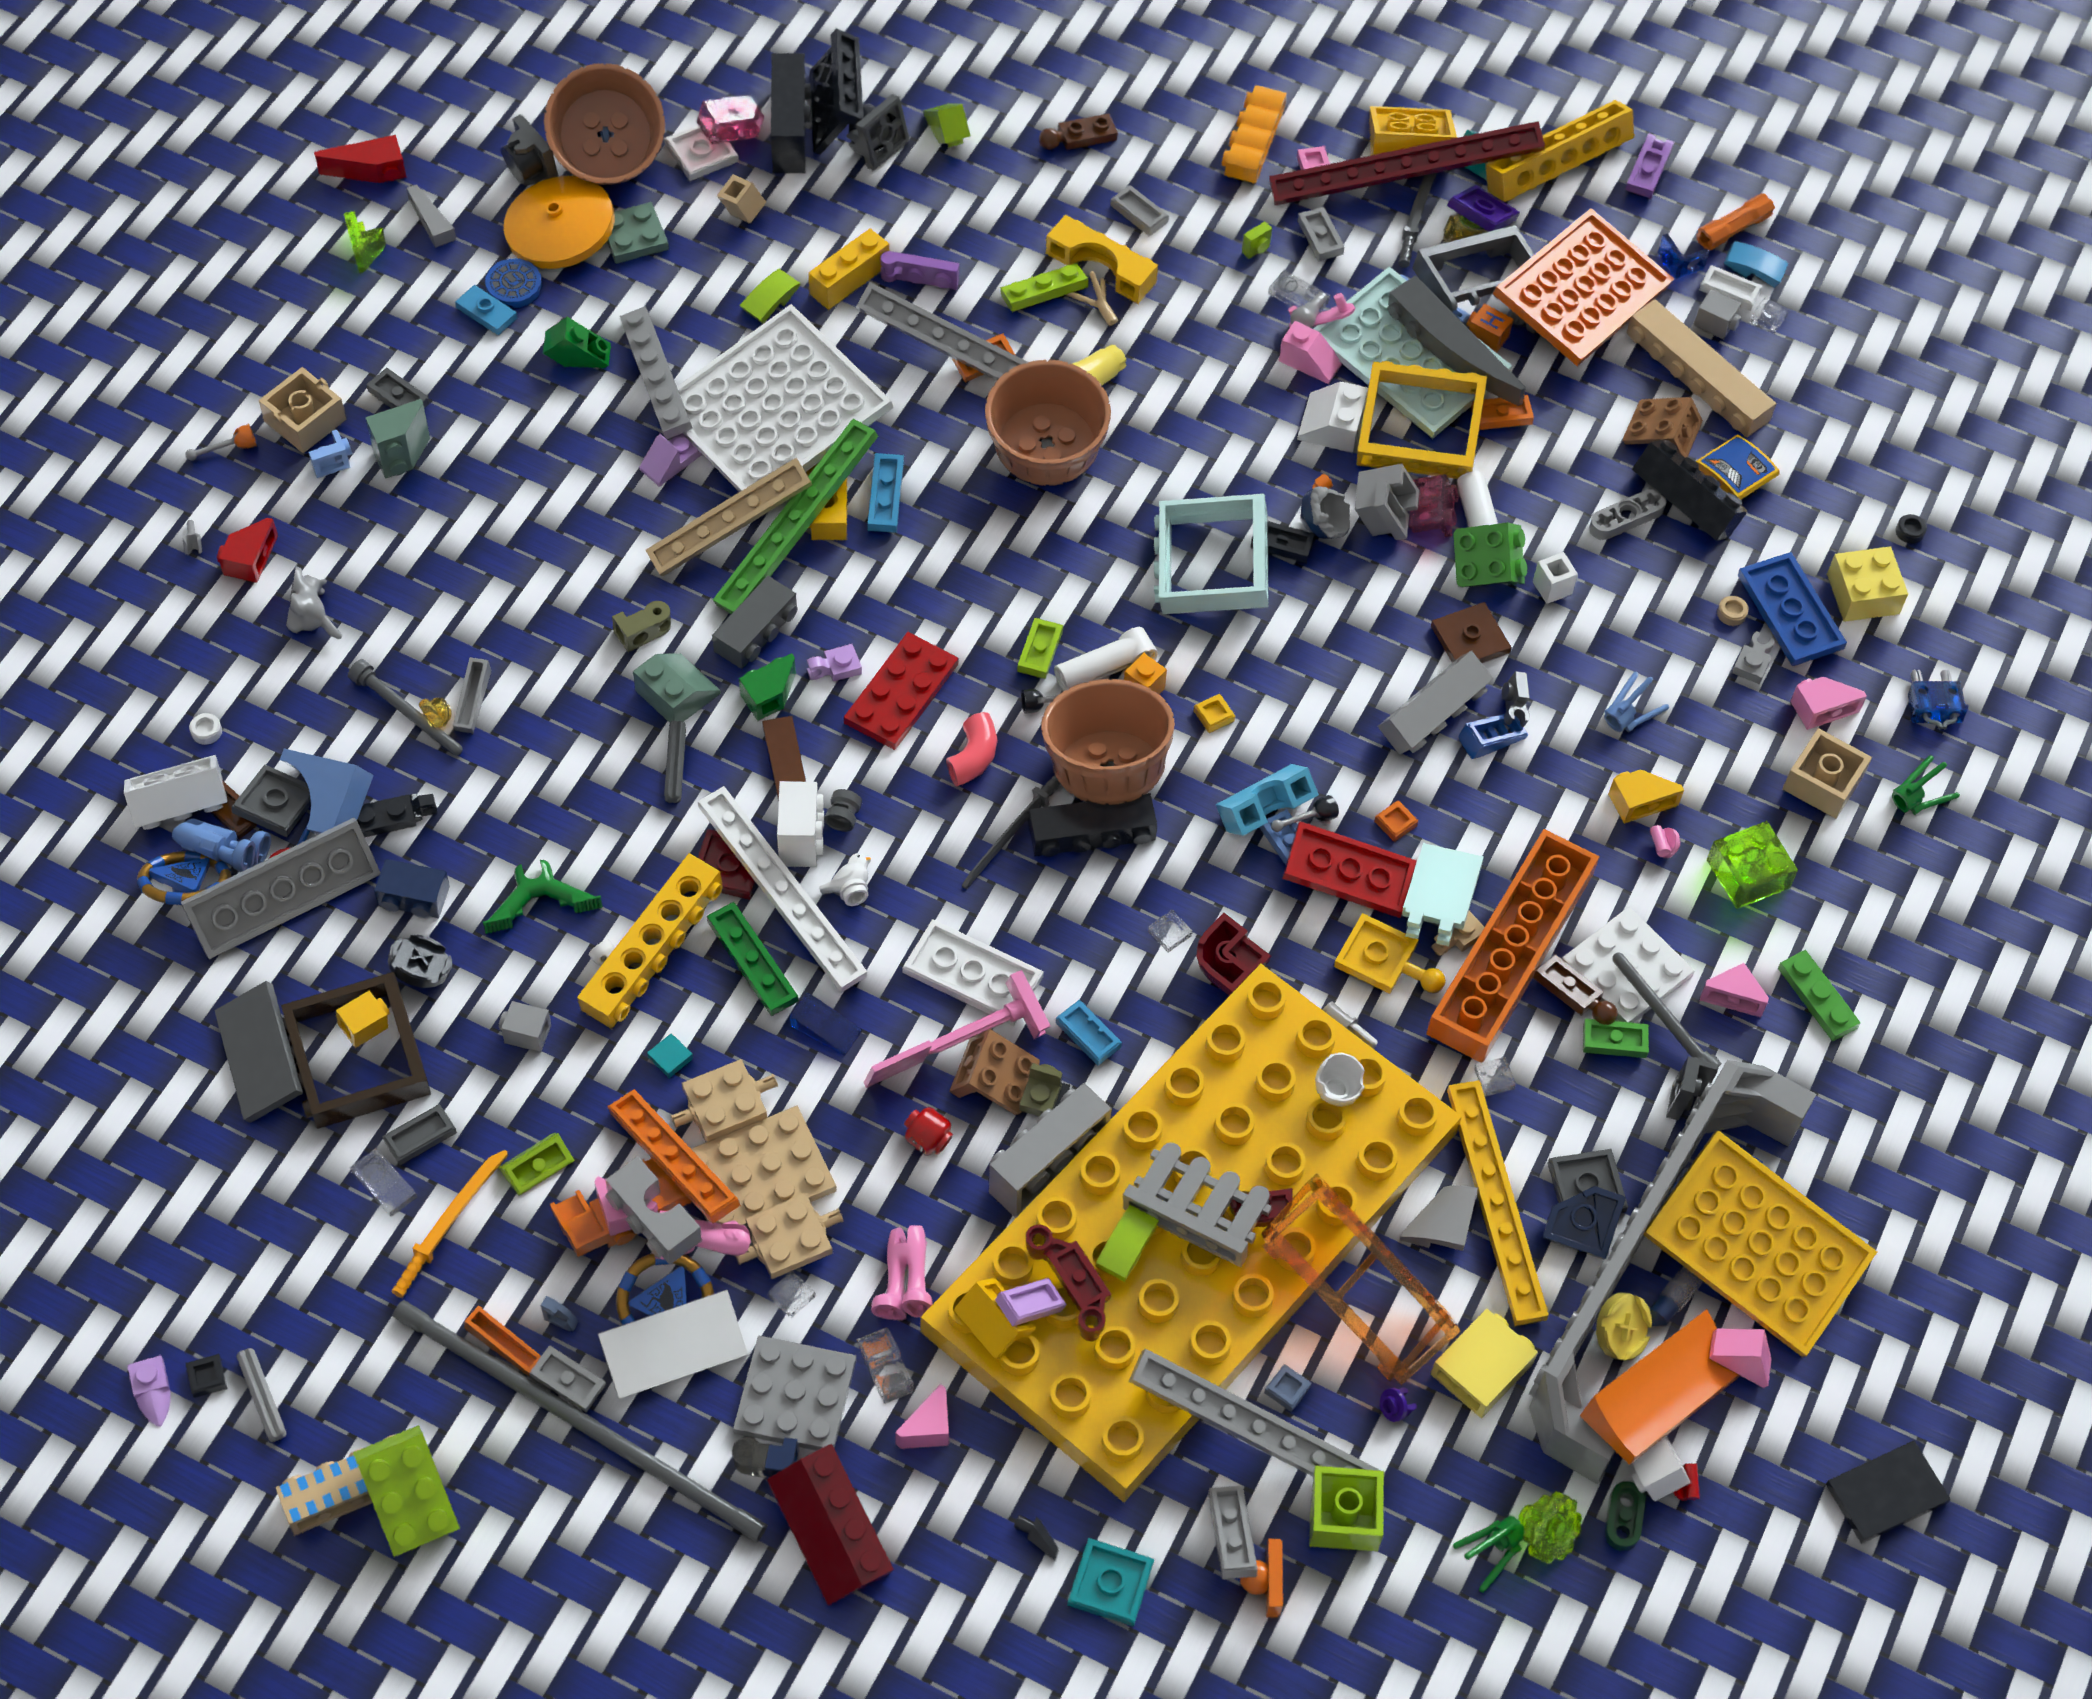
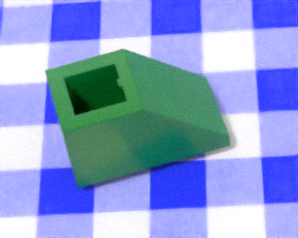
M566 317L545 331L543 354L564 367L606 368L609 366L611 343L571 318Z
M792 653L785 657H778L762 668L750 670L743 677L739 678L740 695L757 721L784 709L796 675L795 657Z

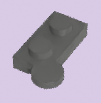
M387 367L366 384L368 392L390 408L419 399L422 400L424 408L430 404L427 395Z

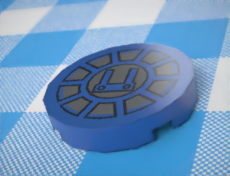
M506 259L496 263L489 269L485 277L486 292L505 305H512V308H520L531 304L538 298L542 286L541 274L537 267L529 261Z

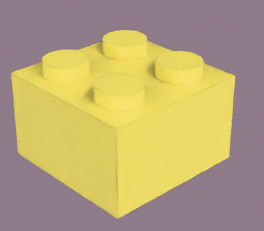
M1891 546L1837 553L1834 555L1827 576L1844 622L1898 615L1901 613L1908 597V591Z

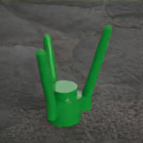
M1932 755L1928 756L1900 786L1895 788L1892 793V799L1898 809L1905 813L1911 810L1915 815L1923 809L1959 798L1960 794L1955 792L1922 802V798L1925 797L1922 786L1946 768V762H1942L1920 780L1913 782L1933 761L1934 757Z
M1509 1515L1501 1522L1496 1520L1488 1527L1453 1543V1548L1458 1549L1490 1535L1488 1539L1464 1555L1466 1560L1478 1555L1493 1544L1500 1551L1507 1550L1479 1587L1481 1593L1487 1590L1511 1558L1522 1550L1519 1543L1526 1538V1531L1520 1521L1514 1516Z

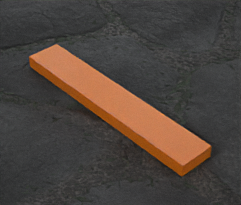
M635 1089L607 1106L610 1114L712 1224L740 1206L738 1198Z

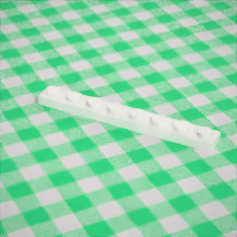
M723 786L699 800L698 808L840 993L866 978L867 970L727 789Z

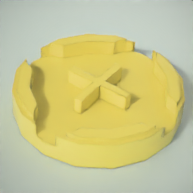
M1616 1293L1607 1299L1601 1307L1596 1326L1599 1346L1606 1355L1617 1360H1632L1641 1354L1650 1338L1646 1336L1648 1328L1652 1327L1649 1307L1642 1298L1630 1293Z

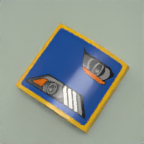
M1738 434L1696 461L1699 465L1698 469L1702 473L1714 477L1720 482L1721 489L1727 494L1731 493L1737 496L1740 500L1780 475L1777 466L1759 448Z

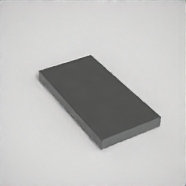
M264 981L214 1010L242 1116L245 1121L251 1123L303 1093L272 983Z

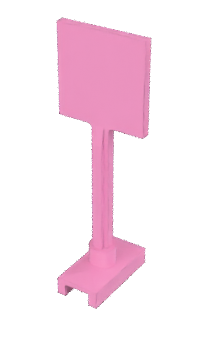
M1020 970L1011 974L1005 983L1014 1001L1005 1004L1003 1009L939 1037L933 1042L928 1040L873 1065L863 1083L868 1088L922 1063L929 1054L942 1052L1007 1021L1014 1022L1023 1018L1033 1039L1045 1035V1029L1050 1028L1051 1025L1023 971Z

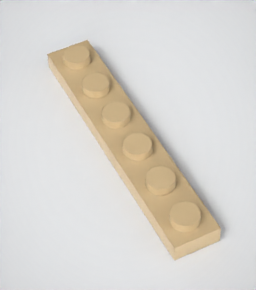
M794 458L645 551L659 575L663 577L813 484L799 460Z

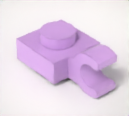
M853 644L824 651V658L812 657L807 659L809 666L807 673L810 680L831 675L834 682L862 674V666Z

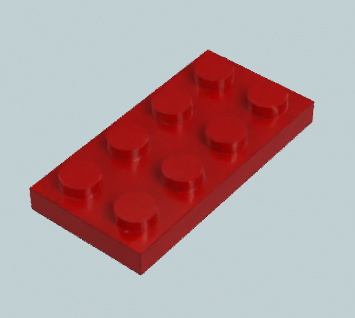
M907 632L845 714L844 724L896 750L959 664V658Z
M1299 821L1282 879L1400 918L1417 860Z

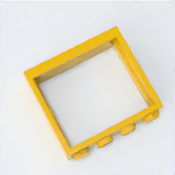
M1373 361L1357 451V465L1382 468L1403 464L1407 472L1454 479H1458L1467 472H1472L1487 376H1480L1473 372L1465 374L1452 372L1448 369L1435 370L1423 368L1419 365L1405 366L1389 361ZM1379 382L1475 394L1466 456L1369 443Z

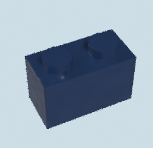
M385 859L374 892L378 906L391 912H397L398 910L410 912L421 918L429 916L439 918L450 884L447 872L444 870Z

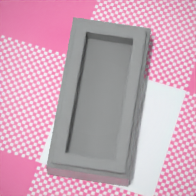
M1131 185L1111 199L1110 206L1148 236H1151L1169 222L1168 214Z

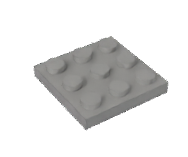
M758 1335L733 1427L734 1434L782 1444L784 1437L798 1439L799 1447L815 1451L832 1443L835 1449L857 1361L856 1355Z

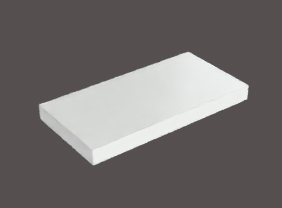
M933 919L902 968L904 974L988 1014L1004 1008L1005 1004L1014 1001L1005 984L1011 974L1022 970L1033 992H1035L1044 974L1042 970ZM1017 1020L1014 1021V1022L1007 1021V1023H1009V1024H1011V1025H1013V1026H1014V1025L1016 1024V1022H1017Z
M728 1290L598 1333L619 1399L748 1355Z

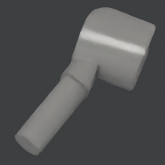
M188 520L187 534L182 537L184 553L188 554V551L192 549L202 553L201 536L195 533L194 521Z

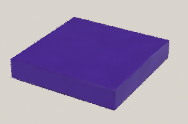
M1477 185L1451 197L1447 204V207L1488 232L1501 229L1515 222L1520 213Z

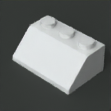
M216 755L124 781V795L134 827L142 826L144 830L160 826L162 820L173 818L174 821L187 819L192 816L191 812L204 809V812L216 811L223 807V803H227V794Z

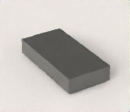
M438 1104L382 1137L400 1166L453 1136L457 1131L441 1105Z

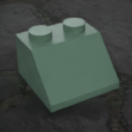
M421 399L365 417L373 453L385 479L412 470L430 440L424 405Z
M681 653L655 654L633 671L635 691L669 723L671 721L684 722L721 694V690Z

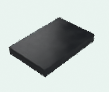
M1915 1440L1838 1475L1826 1483L1827 1488L1861 1544L1935 1510L1951 1500Z

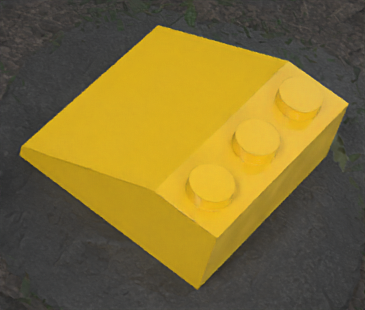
M1370 106V156L1457 138L1450 110Z

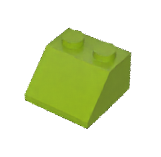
M1315 1466L1310 1507V1547L1364 1551L1379 1550L1383 1538L1384 1471Z

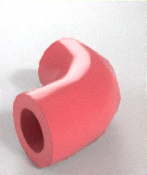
M987 712L976 713L966 719L962 726L968 740L966 747L958 754L946 758L948 772L955 786L966 784L983 774L994 759L998 739L993 720Z

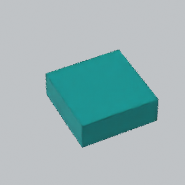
M672 1033L647 1052L648 1058L668 1078L672 1077L693 1059V1054Z

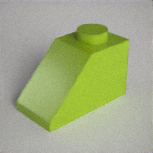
M948 103L923 111L924 117L938 143H947L948 147L963 144V138L971 136L963 104Z

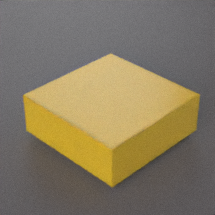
M1220 693L1194 705L1193 711L1208 733L1235 721V714Z

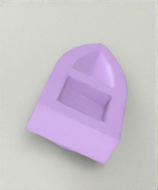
M162 1356L127 1365L133 1395L139 1409L151 1423L157 1427L162 1426L168 1414L171 1401L170 1387Z

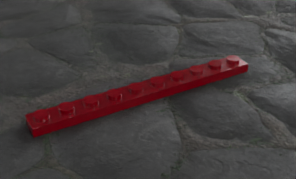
M1536 121L1269 176L1274 205L1276 206L1544 151L1545 144L1540 123Z

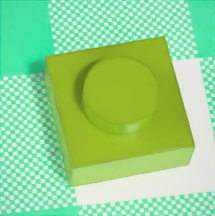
M1266 221L1244 234L1242 253L1248 259L1258 253L1265 252L1270 247L1272 227Z

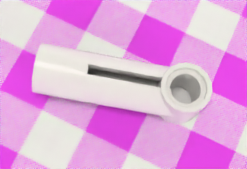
M1472 471L1460 476L1457 480V486L1468 527L1498 524L1485 475L1479 471Z
M1135 627L1122 634L1117 641L1056 665L1054 673L1062 691H1065L1075 685L1100 680L1125 670L1143 653L1155 660L1158 651L1142 627Z

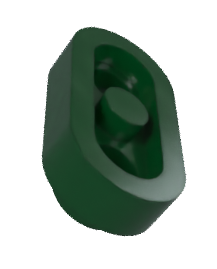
M1630 1481L1618 1483L1613 1488L1608 1503L1605 1538L1611 1547L1619 1551H1627L1635 1547L1642 1531L1646 1498L1644 1492L1641 1493L1636 1484ZM1627 1498L1632 1505L1624 1506L1620 1499ZM1616 1531H1624L1627 1534V1538L1622 1539L1618 1537Z

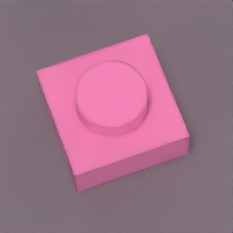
M1324 146L1300 149L1297 152V159L1301 170L1330 164Z

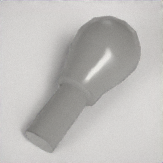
M1320 292L1311 302L1293 310L1290 317L1291 324L1297 321L1312 328L1319 309L1327 301L1326 294Z

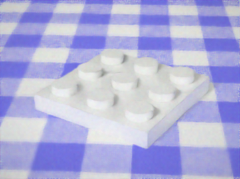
M1630 907L1626 908L1562 957L1563 961L1604 992L1600 1002L1609 1001L1616 1006L1618 1011L1617 1020L1619 1022L1634 1023L1648 1012L1651 1007L1613 963L1612 956L1615 953L1620 952L1627 958L1661 1001L1689 980L1695 972Z

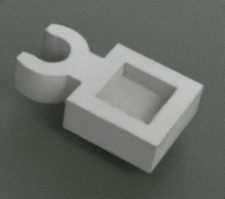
M1756 631L1751 638L1750 647L1744 644L1732 673L1760 684L1772 658V655H1769L1775 640L1771 637L1767 644H1761L1758 641L1760 632Z

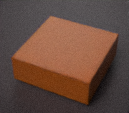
M1399 800L1376 815L1374 820L1394 842L1418 825V820Z

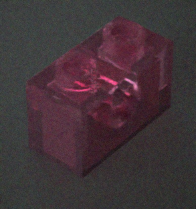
M744 95L702 101L696 123L709 142L717 144L758 137L765 116L751 96Z

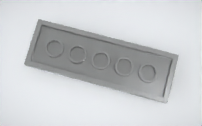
M351 818L180 903L208 959H211L379 876L381 872L357 820Z

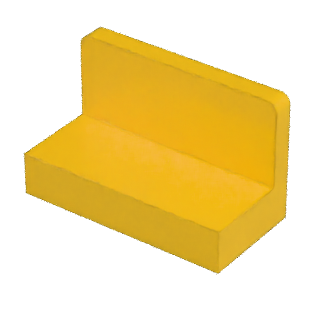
M995 1277L977 1281L957 1304L954 1311L994 1358H999L1014 1340L1029 1337L1037 1327L1032 1321L1012 1327L995 1301L1000 1292L1006 1291Z

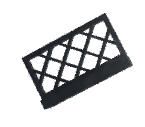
M837 28L830 35L831 47L809 71L813 152L819 155L824 152L849 123L856 126L864 118L859 38Z

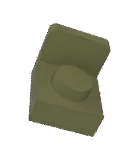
M1032 1063L1029 1080L1020 1101L1019 1110L1036 1116H1040L1049 1108L1053 1110L1062 1087V1072L1048 1064L1038 1065Z

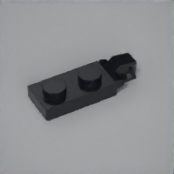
M408 794L363 804L357 822L364 837L414 827L416 822L423 820V816L437 814L435 798L433 794L419 796L417 794Z

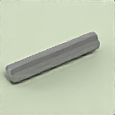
M252 1348L240 1351L237 1354V1359L267 1437L271 1442L283 1439L287 1432L256 1353Z

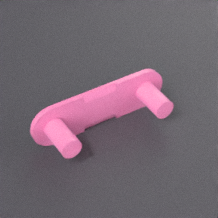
M1342 293L1336 294L1334 300L1337 306L1318 313L1313 326L1350 316L1355 311L1354 304H1347ZM1292 306L1288 309L1290 316L1297 306Z

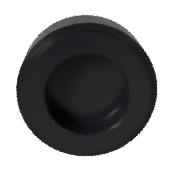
M1907 514L1899 519L1895 530L1896 535L1903 542L1910 544L1918 543L1923 539L1927 525L1921 517Z

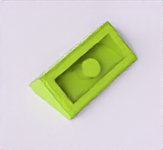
M552 1133L501 1165L499 1169L517 1195L520 1196L575 1160L560 1135Z

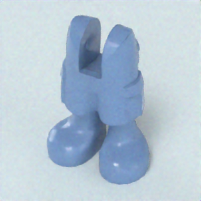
M189 819L179 824L172 832L173 840L181 845V848L201 853L217 862L221 860L239 872H243L263 862L271 846V835L267 832H255L250 840L242 839L238 842L235 831L214 826L197 819Z

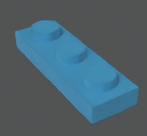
M875 453L867 524L868 531L897 533L904 455Z

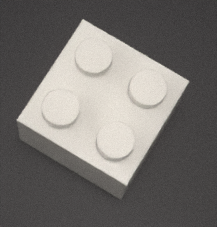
M780 781L777 840L779 858L786 867H817V855H823L824 794H818L817 782Z

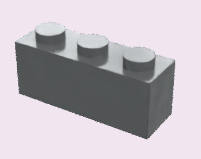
M767 576L712 634L714 652L740 669H743L749 661L753 662L758 657L761 648L768 641L771 642L776 638L779 629L786 621L790 622L795 617L798 610L796 593L770 576Z

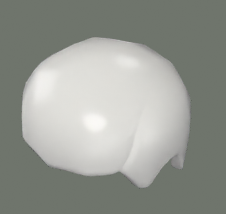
M1342 1052L1330 1054L1321 1063L1316 1072L1315 1086L1317 1093L1328 1104L1340 1107L1353 1104L1365 1087L1363 1085V1074L1365 1071L1363 1065L1354 1056Z

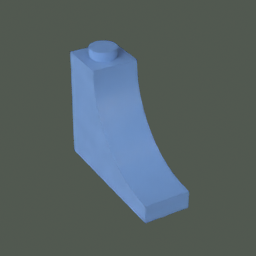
M283 749L280 760L297 769L304 777L309 788L311 811L307 830L319 835L351 818L358 819L373 779V774L354 764Z

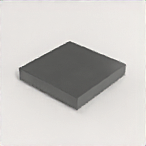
M264 764L232 805V813L287 837L311 806L308 785L304 781Z
M1612 1149L1549 1158L1547 1162L1558 1203L1593 1186L1625 1196ZM1626 1199L1621 1213L1627 1212L1628 1204Z

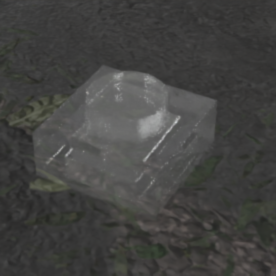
M1764 297L1752 313L1750 322L1775 334L1786 319L1789 309Z
M790 1271L768 1292V1297L791 1319L816 1297L815 1291L794 1271Z

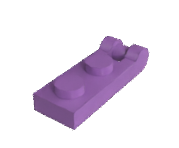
M1650 133L1647 135L1627 182L1626 191L1652 198L1666 162L1672 152L1674 141L1668 139L1662 141L1656 139V135Z
M886 251L881 255V278L886 282H893L898 279L957 290L959 263L893 251Z

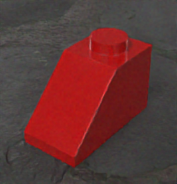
M265 518L229 534L225 545L220 546L217 554V561L221 565L223 575L258 583L278 537L272 518Z

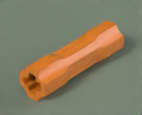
M1761 193L1744 202L1743 206L1724 217L1713 220L1698 228V234L1696 235L1698 243L1705 250H1712L1725 243L1729 237L1752 224H1758L1773 215V210L1775 209L1772 199L1766 193Z

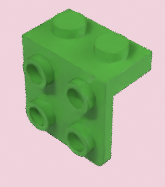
M1507 522L1456 529L1454 531L1457 585L1460 587H1471L1497 583L1525 584L1527 563L1523 559L1525 534L1521 529V525Z

